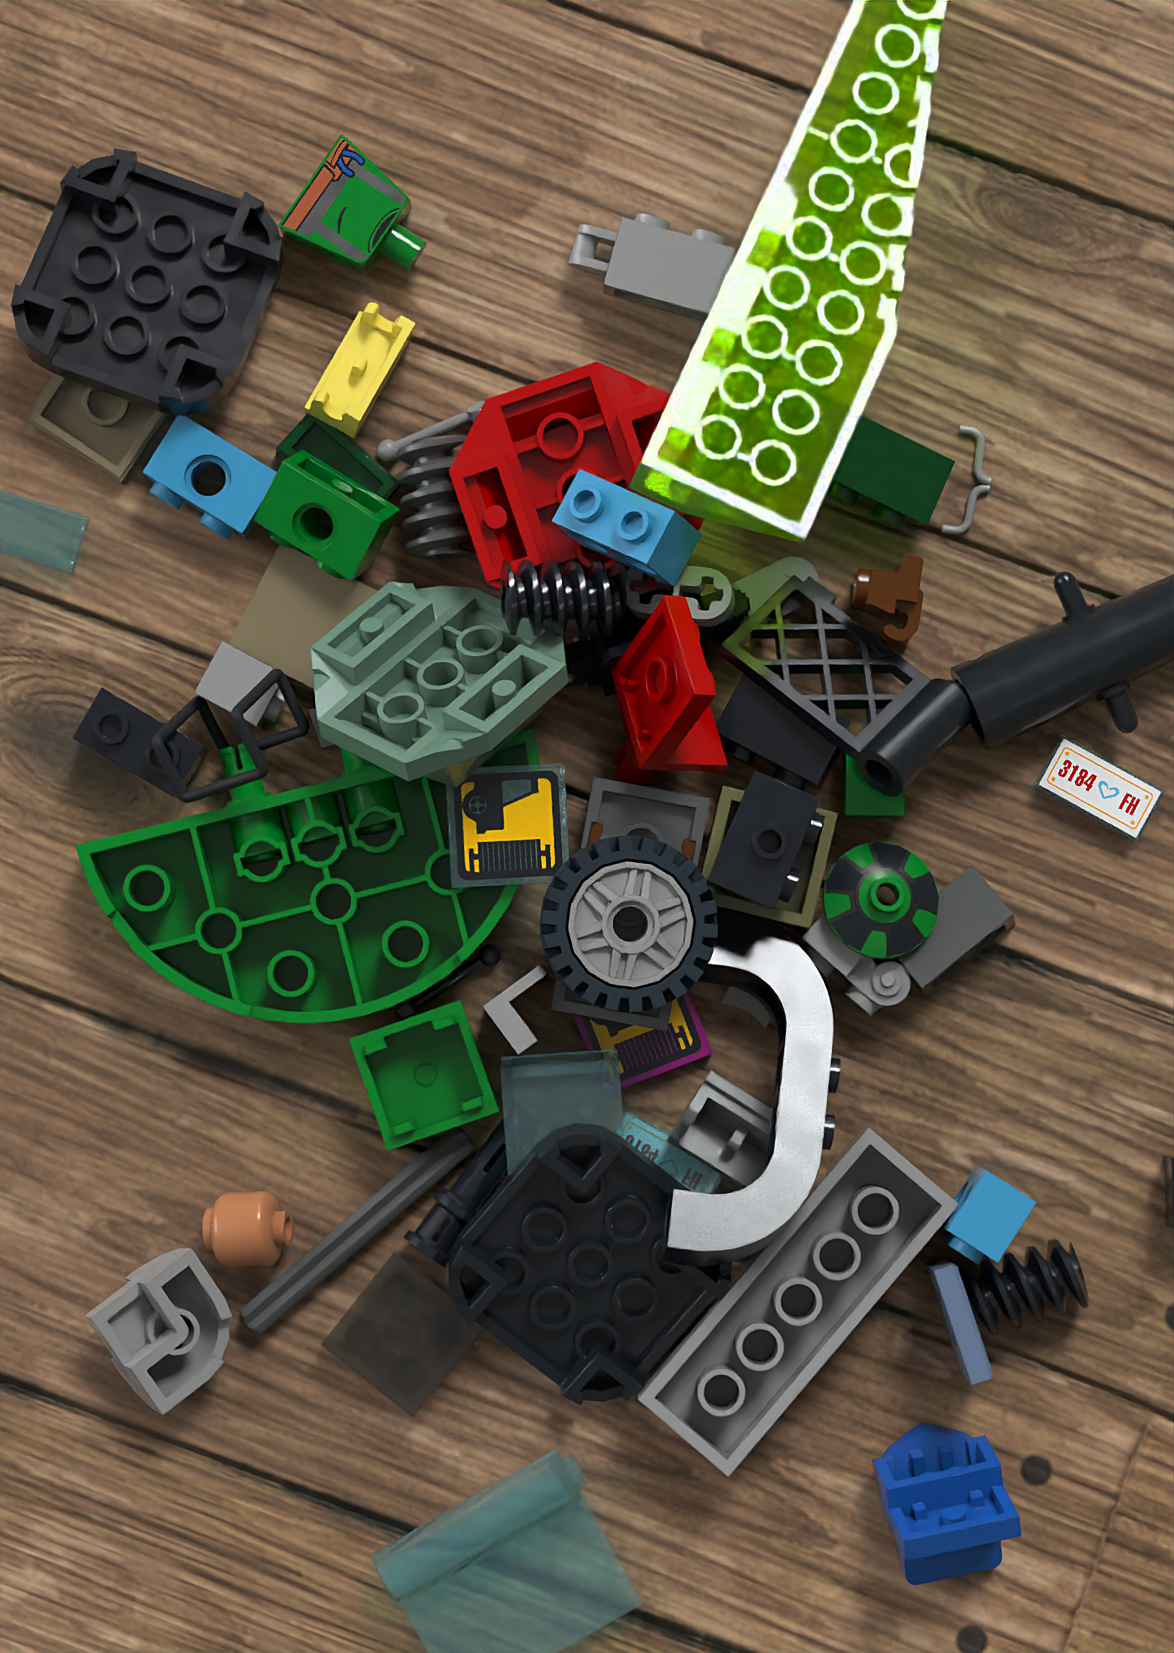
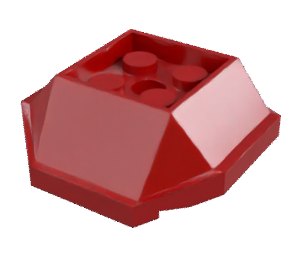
M596 361L485 400L449 469V475L487 585L500 591V573L504 559L510 562L514 575L522 560L532 561L537 575L545 561L553 560L557 563L561 576L569 561L579 562L584 575L592 562L600 561L604 564L609 576L613 564L618 561L580 545L552 522L564 499L562 493L565 486L574 480L579 469L676 511L697 531L700 530L711 505L672 394L652 385L649 386L625 373ZM625 565V570L627 572L630 569V567ZM653 577L647 578L645 586L634 588V591L639 593L640 596L661 590Z

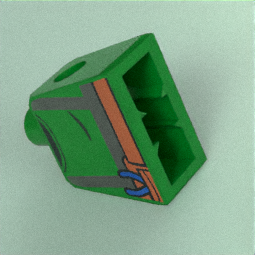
M342 134L278 225L282 236L288 240L363 274H367L381 254L404 270L409 271L427 244L426 241L402 226V223L412 209L408 196Z

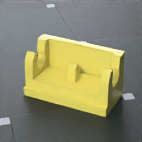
M368 303L363 312L359 311L303 410L354 439L408 346L415 326L413 321L402 315L396 318L395 322L385 319L378 313L380 307L376 303Z

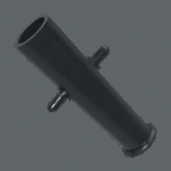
M1067 571L1059 572L1054 578L1053 585L1066 613V616L1061 618V622L989 651L975 660H968L951 667L950 674L952 680L962 685L972 703L974 719L970 724L984 748L990 751L1006 743L1009 739L1023 735L1096 698L1098 701L1105 700L1119 731L1122 733L1133 732L1138 726V717L1126 693V689L1130 687L1129 682L1174 661V574L1095 607L1094 604L1087 605L1077 580L1072 573Z

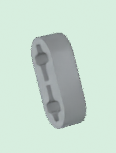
M686 565L675 587L655 578L660 589L673 591L672 596H683V592L699 594L703 592L705 584L714 585L717 595L723 597L721 601H712L707 611L701 610L696 599L686 597L692 619L697 626H715L725 621L732 613L735 605L734 592L727 577L718 570ZM630 567L626 572V605L634 615L648 620L664 595H653L651 604H643L639 593L635 592L634 588L645 586L647 578L651 576Z

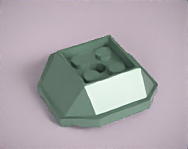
M388 582L310 647L316 714L321 738L407 781L423 776L455 788L539 716L549 699L568 684L563 636H557L554 625L545 621L540 636H533L528 618H522L517 634L510 635L505 618L501 614L500 599L473 587L442 585L415 589L413 583Z

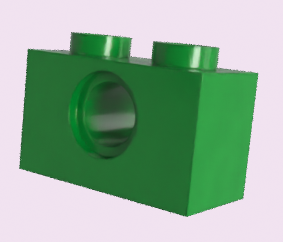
M301 450L282 461L253 521L265 527L268 536L278 544L288 548H299L315 558L316 565L325 573L336 578H347L352 581L371 568L401 509L305 450ZM317 508L323 509L330 515L333 522L332 531L324 529L318 523L316 518Z

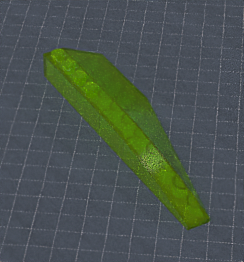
M854 0L629 485L630 489L685 514L799 543L804 542L895 339L898 322L896 316L899 297L904 283L906 270L904 269L913 225V206L915 193L919 186L932 102L930 96L933 78L937 70L938 45L941 26L945 18L947 0Z

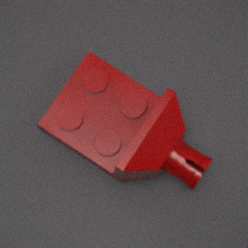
M664 595L611 671L619 716L627 740L617 750L612 761L613 764L618 765L615 772L623 782L641 786L650 785L657 776L658 770L724 772L728 767L710 708V703L716 696L715 680L713 674L708 670L700 645L699 628L692 619L686 596Z

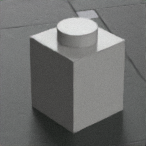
M222 641L194 693L231 713L233 707L274 668ZM277 683L243 714L246 722L261 729L266 719L273 723L278 720L286 706V701Z

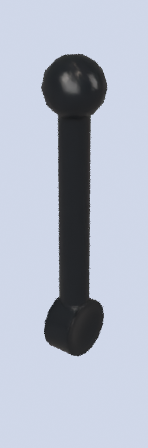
M493 944L482 946L478 952V957L394 1013L402 1021L482 967L497 965L501 959L499 948Z

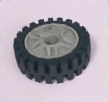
M632 835L615 836L596 841L572 855L560 867L547 888L540 915V936L547 960L557 977L571 992L599 1008L630 1013L648 1011L667 1005L686 993L699 980L714 953L715 940L718 935L716 914L718 912L710 891L711 888L705 877L698 870V867L689 858L666 843ZM630 906L637 909L643 916L644 929L635 940L623 941L614 932L613 919L619 910Z

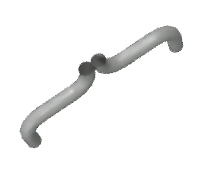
M960 425L959 433L971 435L976 439L977 447L973 473L975 478L985 485L974 487L969 493L964 521L961 525L950 526L943 524L942 533L960 535L970 528L973 521L976 499L982 493H989L991 477L985 476L982 472L985 452L983 433L974 427Z

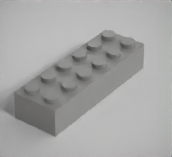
M864 1125L812 1186L803 1205L789 1226L774 1241L754 1254L732 1280L722 1299L714 1301L647 1380L644 1388L637 1392L638 1400L729 1477L959 1204L874 1131Z

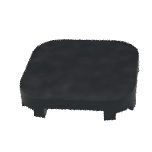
M114 148V155L92 159L78 169L72 165L60 182L62 193L21 286L15 284L11 308L20 345L33 362L51 373L153 410L181 416L207 411L224 400L238 380L280 280L284 257L278 225L266 211L264 202L248 192H244L242 199L140 163L137 160L136 152Z
M575 1123L555 1129L540 1140L461 1230L450 1250L448 1283L455 1302V1309L469 1325L474 1321L560 1386L561 1396L582 1405L583 1400L605 1402L622 1396L627 1401L643 1389V1378L714 1297L719 1300L722 1299L732 1282L730 1277L732 1262L715 1266H686L660 1262L666 1204L673 1189L690 1190L620 1135L600 1125Z

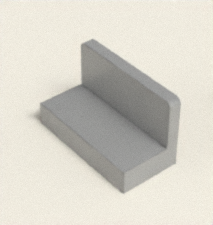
M541 964L483 1006L518 1055L539 1039L515 1008L512 1001L548 975Z

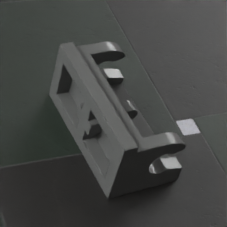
M973 865L938 892V916L928 937L914 950L893 958L897 963L905 967L910 979L925 997L1015 925L1014 914Z
M710 1071L696 1090L666 1141L744 1189L754 1183L764 1173L772 1109Z

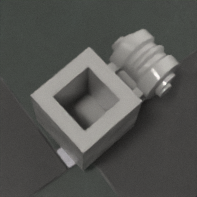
M824 911L811 924V928L807 929L799 937L808 946L804 952L809 956L817 970L827 978L834 970L852 985L845 994L870 1017L878 1009H881L882 1006L898 1004L906 998L910 991L911 980L904 966L890 961L876 965L873 958L860 955L846 947L832 932Z

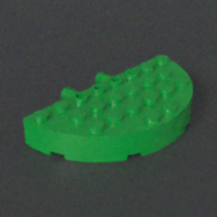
M534 728L520 731L471 775L540 771V759ZM244 743L237 745L243 766L241 770L239 769L235 748L231 746L217 751L218 756L221 758L226 778L256 768ZM339 747L345 768V772L340 774L341 778L274 795L271 792H265L262 779L230 789L232 801L226 803L227 807L75 845L87 882L106 917L110 919L115 929L126 940L130 948L158 974L183 991L210 1005L227 1011L268 1021L300 1024L336 1022L374 1014L408 1001L438 984L471 958L491 936L509 910L524 877L482 880L462 879L458 874L453 787L423 776L407 781ZM528 779L503 781V803L530 792L531 781ZM475 796V797H473V798H477V802H476L475 804H471V803L469 802V808H470V810H471V806H475V807L477 808V812H473V813H475V814H480V813H483V812H484V811L479 812V808H480L481 806H484V805H485V809H486V807H487V803H486V800H485V799H484L485 804H481V803L478 801V798H480L481 796ZM530 839V855H531V857H532L531 839ZM514 840V856H515V870H516V853H515V840ZM519 840L520 868H521V870H522V864H521V846H520V840ZM524 840V843H525V861H526V869H527L526 840ZM492 841V845H493V864H494V871H495L494 842ZM498 841V857H499V871H500V854H499V841ZM503 841L504 869L506 870V866H505V847H504V841ZM508 841V844H509V863H510V870H511L510 841ZM482 842V859H483V872H484V855H483V842ZM487 842L488 871H490V867H489V849H488V842Z

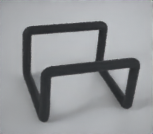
M273 669L231 711L232 721L256 767L255 769L187 791L163 742L198 710L217 749L221 750L229 747L206 700L200 696L192 698L154 734L152 747L177 797L182 802L191 803L264 778L268 773V765L261 751L305 736L309 731L310 725L286 675L280 669ZM277 683L297 726L255 740L243 714ZM235 747L236 757L238 759L240 758V754L238 747Z

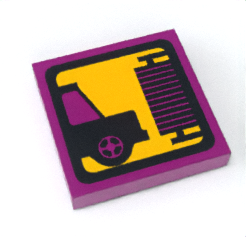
M689 990L678 999L672 1001L667 1031L572 1014L603 1095L713 1053Z

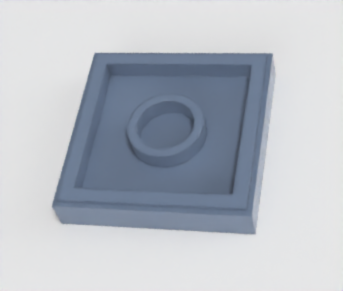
M944 1257L925 1263L961 1374L971 1385L992 1379L991 1375H993L958 1267Z

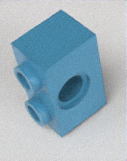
M181 415L176 417L143 470V474L150 481L154 482L149 491L151 494L177 510L181 508L184 501L204 513L199 521L200 524L228 541L233 532L248 539L257 524L253 519L277 473L188 417ZM208 467L220 468L225 472L226 476L223 489L213 496L201 495L195 489L197 475Z

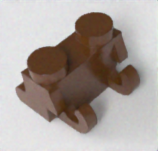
M905 556L897 567L896 572L859 568L858 573L854 576L850 609L860 610V612H865L885 622L889 621L890 615L900 617L903 621L902 629H897L892 624H887L880 631L879 638L887 645L901 646L907 643L917 632L923 602V592L919 589L923 559L919 556Z

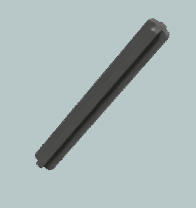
M457 1126L451 1128L244 1306L240 1311V1316L245 1324L256 1334H261L473 1152L475 1145L467 1133Z

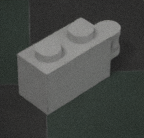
M642 213L636 214L635 220L622 217L618 233L585 224L578 226L568 265L580 271L605 277L603 294L715 325L735 248L724 246L725 237L701 229H693L691 236L668 230L670 226L668 221ZM598 243L614 247L609 264L594 260Z

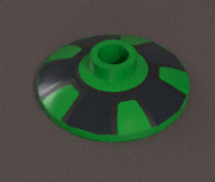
M872 842L849 850L832 866L823 887V910L832 932L846 947L866 957L889 959L907 954L928 937L937 920L939 895L933 875L918 856L899 845L886 842ZM878 887H888L893 891L895 895L893 905L886 906L878 901L876 896Z

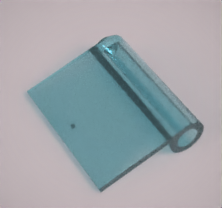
M556 1449L371 1554L385 1586L396 1603L403 1606L428 1653H558L643 1604L580 1490L589 1485L572 1453L562 1458Z

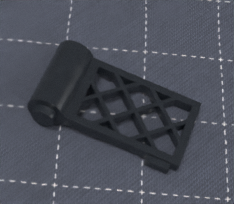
M793 575L721 644L718 654L853 758L865 781L875 790L890 797L899 796L974 719L972 703L960 683L941 678L930 680L834 606L836 596L809 576L803 582ZM794 598L812 612L813 624H783L781 609ZM772 618L773 624H766ZM749 639H775L777 659H756L741 647ZM785 639H815L818 659H787ZM826 639H847L857 647L858 659H828ZM891 673L903 682L906 687L899 694H874L871 674ZM789 674H820L822 695H802L791 686ZM830 674H860L863 694L833 695ZM835 709H865L867 726L857 736L853 735L836 721ZM876 709H883L878 715L876 714Z

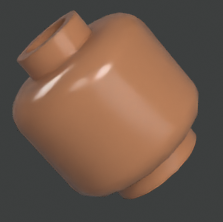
M267 1191L223 1193L215 1201L214 1206L207 1208L205 1211L202 1232L204 1246L208 1254H214L219 1264L227 1268L270 1267L279 1259L283 1246H290L292 1243L293 1220L289 1211H282L276 1196Z

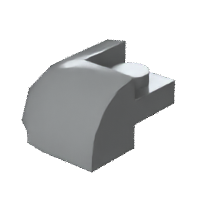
M190 1248L175 1249L142 1265L125 1277V1280L128 1282L85 1315L90 1325L113 1356L110 1361L125 1381L149 1407L161 1415L167 1413L215 1374L225 1362L222 1360L229 1341V1318L232 1317L227 1302L196 1254Z

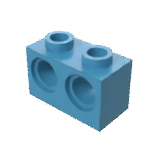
M581 469L577 472L552 519L554 524L580 545L613 560L622 562L675 587L702 536L699 531L676 511Z
M975 1165L953 1199L959 1204L958 1207L941 1225V1227L950 1232L944 1242L978 1265L985 1255L998 1263L1036 1202L989 1171Z

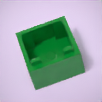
M462 1000L349 1039L387 1151L486 1117L501 1110Z

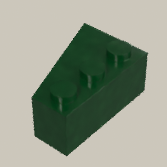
M805 387L766 388L738 451L772 466L771 469L789 479L798 482H804L805 480L823 488L821 493L834 501L854 507L856 502L874 510L871 516L874 520L900 531L904 530L906 524L928 525L955 461Z

